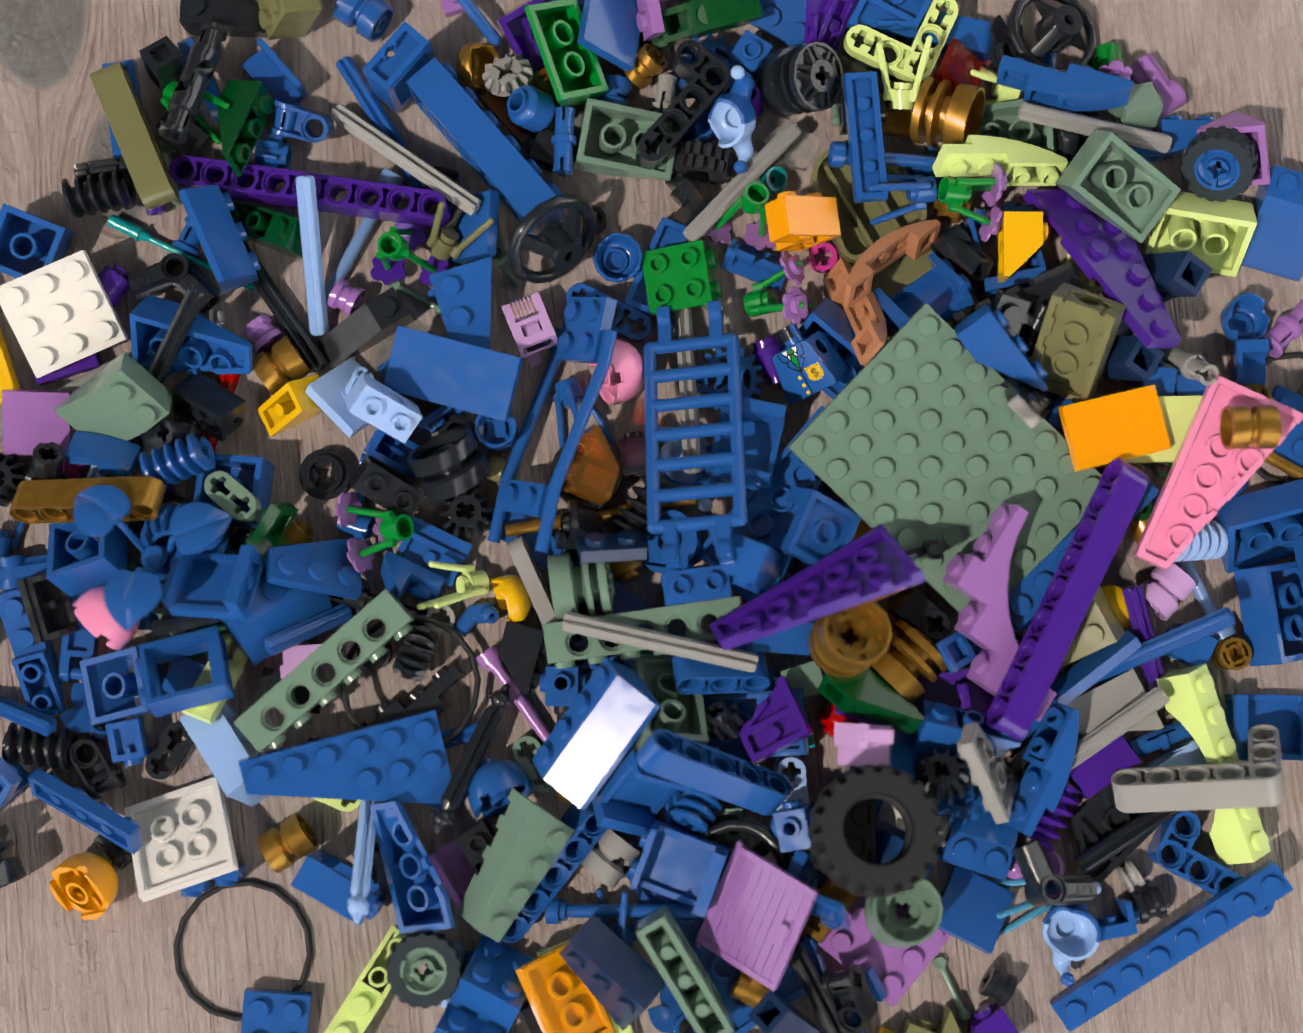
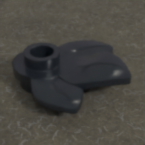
M997 15L990 25L992 40L990 60L999 69L1003 55L1010 57L1018 56L1009 39L1008 25L1006 26L1001 15Z

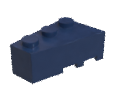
M593 914L559 953L622 1031L649 1007L666 985L658 971Z

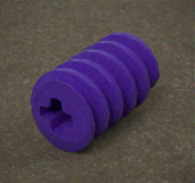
M1066 784L1055 811L1052 812L1045 808L1032 836H1023L1030 840L1039 838L1042 847L1054 852L1055 848L1048 840L1061 839L1055 828H1067L1066 823L1061 817H1073L1074 814L1067 806L1068 804L1079 806L1080 802L1075 798L1074 793H1083Z

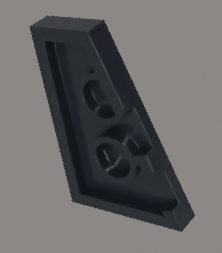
M866 799L855 804L847 813L843 824V835L849 850L857 858L875 864V859H877L875 846L876 799ZM815 856L811 867L820 870L818 867L819 862Z

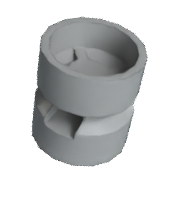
M607 828L598 841L599 847L592 848L581 864L599 881L614 889L625 875L623 868L625 866L631 867L634 858H638L642 851L619 831Z

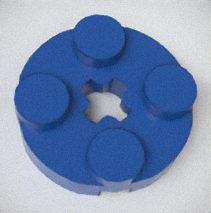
M669 509L663 510L665 514L660 516V520L689 518L679 511ZM700 530L678 532L681 568L667 569L666 562L662 560L663 533H650L651 536L649 538H644L647 546V559L643 561L647 564L646 566L660 574L691 569L701 549Z

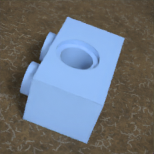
M364 373L360 374L344 399L347 409L351 414L404 444L423 417L416 403Z

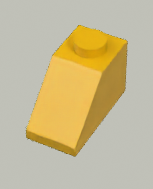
M1004 211L1002 213V225L998 231V282L1004 283L1043 245V242L1047 241L1048 223L1043 222V212Z
M318 374L287 382L257 408L270 437L276 436L316 416L322 411L305 393L308 385L320 378Z

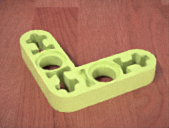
M933 0L911 47L867 26L855 25L850 28L845 36L844 49L850 56L880 70L877 48H875L873 56L868 53L874 41L881 42L883 48H892L896 53V60L894 62H886L888 74L902 81L914 84L916 75L912 73V66L915 65L920 54H922L924 45L921 37L925 33H933L938 38V45L930 48L922 84L931 74L957 18L958 4L955 0ZM945 6L948 8L946 12L948 15L943 18L940 26L935 25L934 23L939 15L938 10ZM858 35L864 37V44H862L860 48L854 46V39H856Z

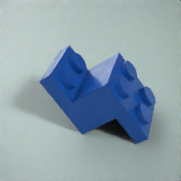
M483 934L434 1033H508L526 998L515 969L534 960V958L501 941L498 943Z

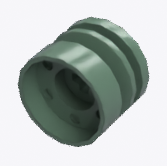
M569 552L548 555L549 582L557 622L563 621L566 612L580 614V605L587 604L591 617H597L596 602H602L604 615L613 614L615 586L612 567L609 562L582 563L580 566H575Z
M923 879L905 892L878 898L867 897L863 914L866 927L876 940L885 946L900 949L923 943L933 936L941 924L943 907L940 895L934 886L926 879ZM904 906L903 915L906 918L896 919L894 915L897 911L894 907Z

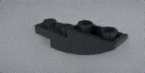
M444 665L431 677L435 682L428 689L425 690L423 687H420L407 699L411 703L408 707L401 699H397L393 703L388 699L375 710L378 716L370 724L364 721L361 725L366 727L430 709H435L438 716L450 706L442 695L458 682L465 673L457 665H453L450 669L447 665Z

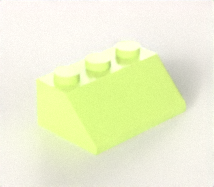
M1180 191L1145 238L1142 257L1144 254L1190 251L1212 268L1210 273L1236 277L1257 225L1253 204L1230 199L1226 200V202L1214 200L1211 202L1203 197H1197L1194 193Z

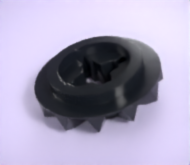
M331 449L313 451L303 460L299 470V480L305 492L320 500L337 498L343 491L347 490L349 480L351 479L349 463L340 453ZM330 466L332 468L330 474L336 482L325 480L323 483H320L321 476L314 468L318 467L319 469L326 470Z

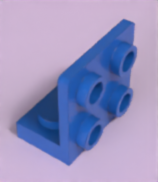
M796 850L787 872L817 888L818 878H816L817 875L814 868L811 867L812 862L809 855ZM817 895L809 915L820 918V922L833 930H839L840 927L849 930L851 921L845 906L822 895Z

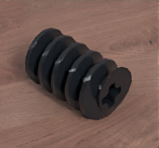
M125 169L124 178L122 179L118 171L113 170L112 180L110 181L104 172L99 174L98 183H96L91 174L87 175V184L85 185L79 176L74 178L73 187H71L68 179L65 178L61 181L66 206L76 218L83 217L85 213L88 216H93L97 211L101 214H106L110 209L113 212H118L122 209V206L126 210H130L135 205V185L128 169Z
M640 475L639 478L645 485L644 488L633 486L632 489L638 497H626L625 500L631 508H619L618 511L624 519H612L611 522L619 532L631 530L641 532L644 538H649L651 535L645 528L647 526L646 476ZM660 481V489L671 488ZM662 502L660 504L671 505L672 502ZM660 507V516H664L665 513Z
M12 722L3 739L2 758L5 762L8 760L11 764L21 762L29 766L34 763L38 767H43L47 764L50 768H58L60 765L62 769L68 770L73 766L70 759V749L78 741L76 735L70 738L69 729L65 727L62 728L59 736H57L56 731L54 733L51 732L49 736H44L37 732L31 733L30 729L23 726L21 731L18 732V724Z

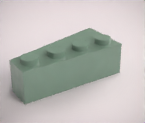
M513 788L507 798L511 801L505 815L500 814L495 825L498 831L491 846H486L482 855L484 863L479 873H474L457 911L477 931L498 943L575 832L552 813Z

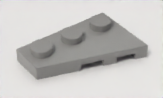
M978 723L966 724L963 727L961 739L957 743L959 755L963 760L966 759L970 768L972 783L975 786L978 785L982 793L985 810L987 812L990 811L996 824L1009 822L1017 779L1014 774L1007 775L1005 773L1006 763L1002 757H994L993 745Z

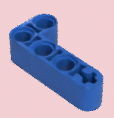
M1181 811L1157 828L1148 846V856L1159 867L1212 895H1216L1221 891L1219 884L1224 877H1229L1231 885L1243 876L1191 849L1200 833L1201 823L1198 816L1193 812ZM1185 816L1187 826L1184 831L1178 832L1175 825L1179 817ZM1170 845L1173 852L1169 860L1163 861L1161 850L1165 846ZM1195 861H1199L1201 863V872L1197 876L1192 877L1190 867ZM1274 903L1253 916L1265 917L1270 914Z

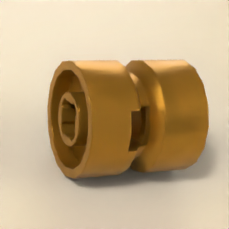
M288 336L274 343L271 354L262 351L252 358L254 372L272 395L288 382V377L296 379L310 371L309 366Z
M1275 405L1253 406L1249 410L1247 406H1225L1220 416L1219 425L1221 443L1225 449H1247L1249 445L1257 449L1276 448L1281 437V417L1278 408Z
M297 812L280 824V830L272 827L257 837V844L263 857L276 873H281L295 864L296 856L302 858L319 849V843L312 828L305 818Z

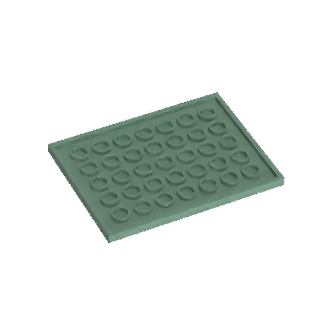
M925 303L793 440L788 448L845 504L859 515L872 530L882 524L904 551L921 547V544L926 540L940 541L941 543L932 544L929 552L931 555L943 554L941 559L930 560L924 557H914L911 559L922 571L926 582L960 614L961 610L969 604L970 600L942 581L946 573V566L958 552L971 555L975 541L983 535L990 523L992 513L996 508L1000 507L1002 502L1019 505L1029 512L1017 536L1011 556L1007 584L1008 594L1080 522L1102 475L1095 468L1074 472L1067 441L1045 419L1031 428L1008 405L1004 393L1006 388L1002 385L1004 379L993 368L977 362L956 336V332Z

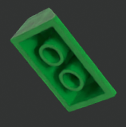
M557 0L524 7L560 106L565 108V106L585 104L587 98L594 99L609 90L597 55L577 43L582 17L577 0Z

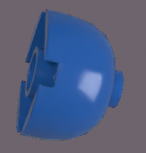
M494 757L480 762L466 791L475 818H479L480 813L483 814L484 818H491L505 813L511 802L507 798L512 788L527 798L534 791L533 784L522 766L512 760H495Z

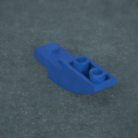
M1003 55L999 64L996 83L1025 92L1023 102H1030L1064 111L1078 112L1106 110L1127 105L1134 82L1120 75H1110L1094 70L1086 65L1070 63L1067 72L1063 73L1050 66L1044 67L1027 62L1020 57Z
M1172 115L1162 119L1153 128V131L1167 134L1172 138V144L1167 153L1128 146L1149 163L1171 159L1185 154L1189 143L1197 135L1198 127L1215 121V117L1201 116L1195 120H1183V116Z
M19 587L0 592V616L15 656L11 661L27 706L49 716L65 712L62 682L58 678L59 668L52 640L35 644Z
M1053 700L1022 757L1030 762L1014 794L1009 822L1004 824L1029 837L1032 836L1045 808L1052 812L1055 811L1066 786L1077 745L1079 711Z

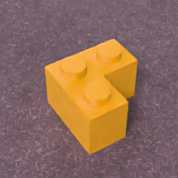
M786 191L777 194V199L765 204L769 239L771 243H776L777 251L803 252L841 236L836 197H822L821 192L797 196L795 191Z

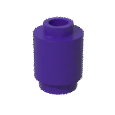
M114 264L112 268L105 265L98 274L113 308L118 305L130 289L127 276L130 274L117 264Z

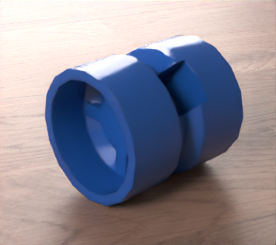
M338 0L333 16L349 28L356 26L359 35L370 42H375L388 28L394 9L383 0Z
M511 412L507 422L478 415L475 420L474 429L476 436L485 448L492 452L502 453L514 447L520 429Z

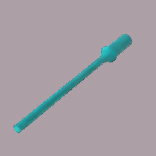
M114 214L110 216L107 223L108 226L135 238L137 242H150L171 253H180L190 262L213 272L209 263L151 236L143 226L139 227ZM251 283L243 286L251 291L255 288Z

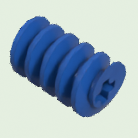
M188 434L186 438L187 444L183 439L178 438L175 440V448L168 442L163 444V452L158 447H155L151 450V456L147 452L140 453L139 459L143 476L161 480L166 487L169 484H177L181 479L187 480L192 475L202 474L204 470L210 471L214 469L216 458L213 448L205 437L202 436L198 440L194 434Z
M694 789L691 792L684 791L681 795L682 799L676 802L675 809L670 811L669 816L675 824L685 830L707 833L709 827L705 822L713 823L715 815L712 812L719 813L722 809L718 801H727Z

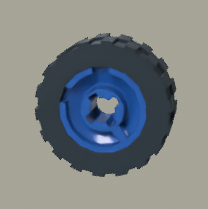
M1226 126L1210 127L1204 132L1201 131L1196 135L1195 139L1191 140L1182 159L1181 171L1183 173V182H1186L1187 188L1193 191L1197 197H1203L1211 202L1213 200L1226 202L1228 199L1233 200L1237 198L1251 184L1258 166V152L1255 151L1253 141L1251 142L1248 139L1249 136L1245 133L1242 134L1233 127L1232 129L1226 128ZM1216 162H1221L1223 168L1216 167Z

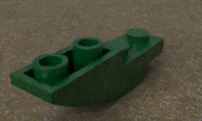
M693 0L662 10L661 14L665 32L657 39L644 41L643 33L640 32L639 45L641 49L646 43H649L658 50H662L686 40L713 35L762 18L764 13L761 1Z
M290 502L271 503L262 512L259 525L247 538L245 545H254L264 562L265 553L271 547L292 545L284 537V534L299 509ZM240 548L231 549L228 554L238 555ZM265 565L260 579L266 576Z

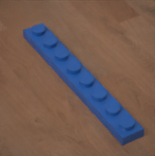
M1270 859L1049 1002L1068 1031L1071 1032L1294 889L1277 864Z

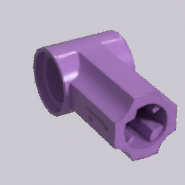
M1151 53L1142 56L1129 66L1132 68L1130 78L1134 84L1151 81L1157 93L1161 94L1164 101V109L1158 121L1186 104V96L1182 87L1175 80L1168 79Z

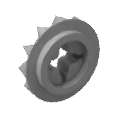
M508 53L501 59L494 57L493 64H485V72L482 74L483 83L487 91L501 97L510 96L519 87L529 85L533 78V70L529 60L523 59L520 54L511 57Z

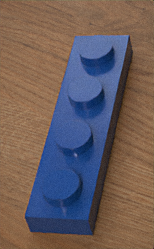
M877 71L844 73L842 80L854 203L886 201L889 198L888 191L869 190L871 184L887 183Z
M36 767L27 775L33 796L132 854H135L143 845L140 826L134 819L128 816L122 817L115 813L105 802L100 801L98 803L89 798L79 787H70L55 773H46Z

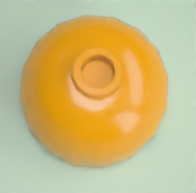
M82 852L74 854L61 862L51 873L54 879L50 882V889L55 899L68 912L73 908L81 912L82 914L79 918L85 920H95L101 917L110 908L118 894L119 878L114 867L108 859L94 853Z

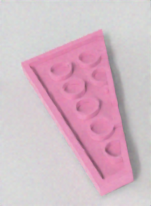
M1212 375L1218 378V380L1205 389L1133 556L1161 569H1167L1194 540L1193 538L1216 516V512L1236 494L1264 463L1263 461L1275 449H1257L1251 445L1247 449H1225L1221 443L1219 428L1220 416L1225 406H1247L1251 410L1253 406L1275 405L1281 417V437L1277 446L1285 440L1286 435L1296 424L1303 420V413L1219 375Z

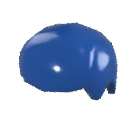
M616 232L611 233L597 244L593 254V263L597 273L606 281L622 283L631 279L639 271L643 254L639 243L632 236Z
M1242 293L1224 306L1220 314V323L1224 334L1233 343L1235 340L1261 339L1266 334L1271 318L1265 313L1264 306L1266 301L1264 298L1255 293Z

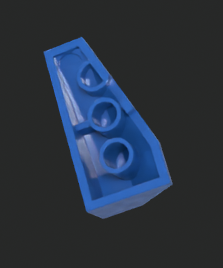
M148 295L129 314L132 356L147 371L180 306L177 302ZM197 314L167 375L187 371L188 375H197L200 371H213L215 374H250L253 371L252 343Z
M393 800L371 804L370 810L399 933L452 929L455 927L448 894L400 801Z

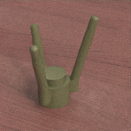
M439 202L431 235L426 242L429 252L437 259L443 261L450 260L451 257L458 259L462 251L494 223V219L489 218L459 244V234L454 230V227L463 210L456 207L447 227L440 229L445 203Z

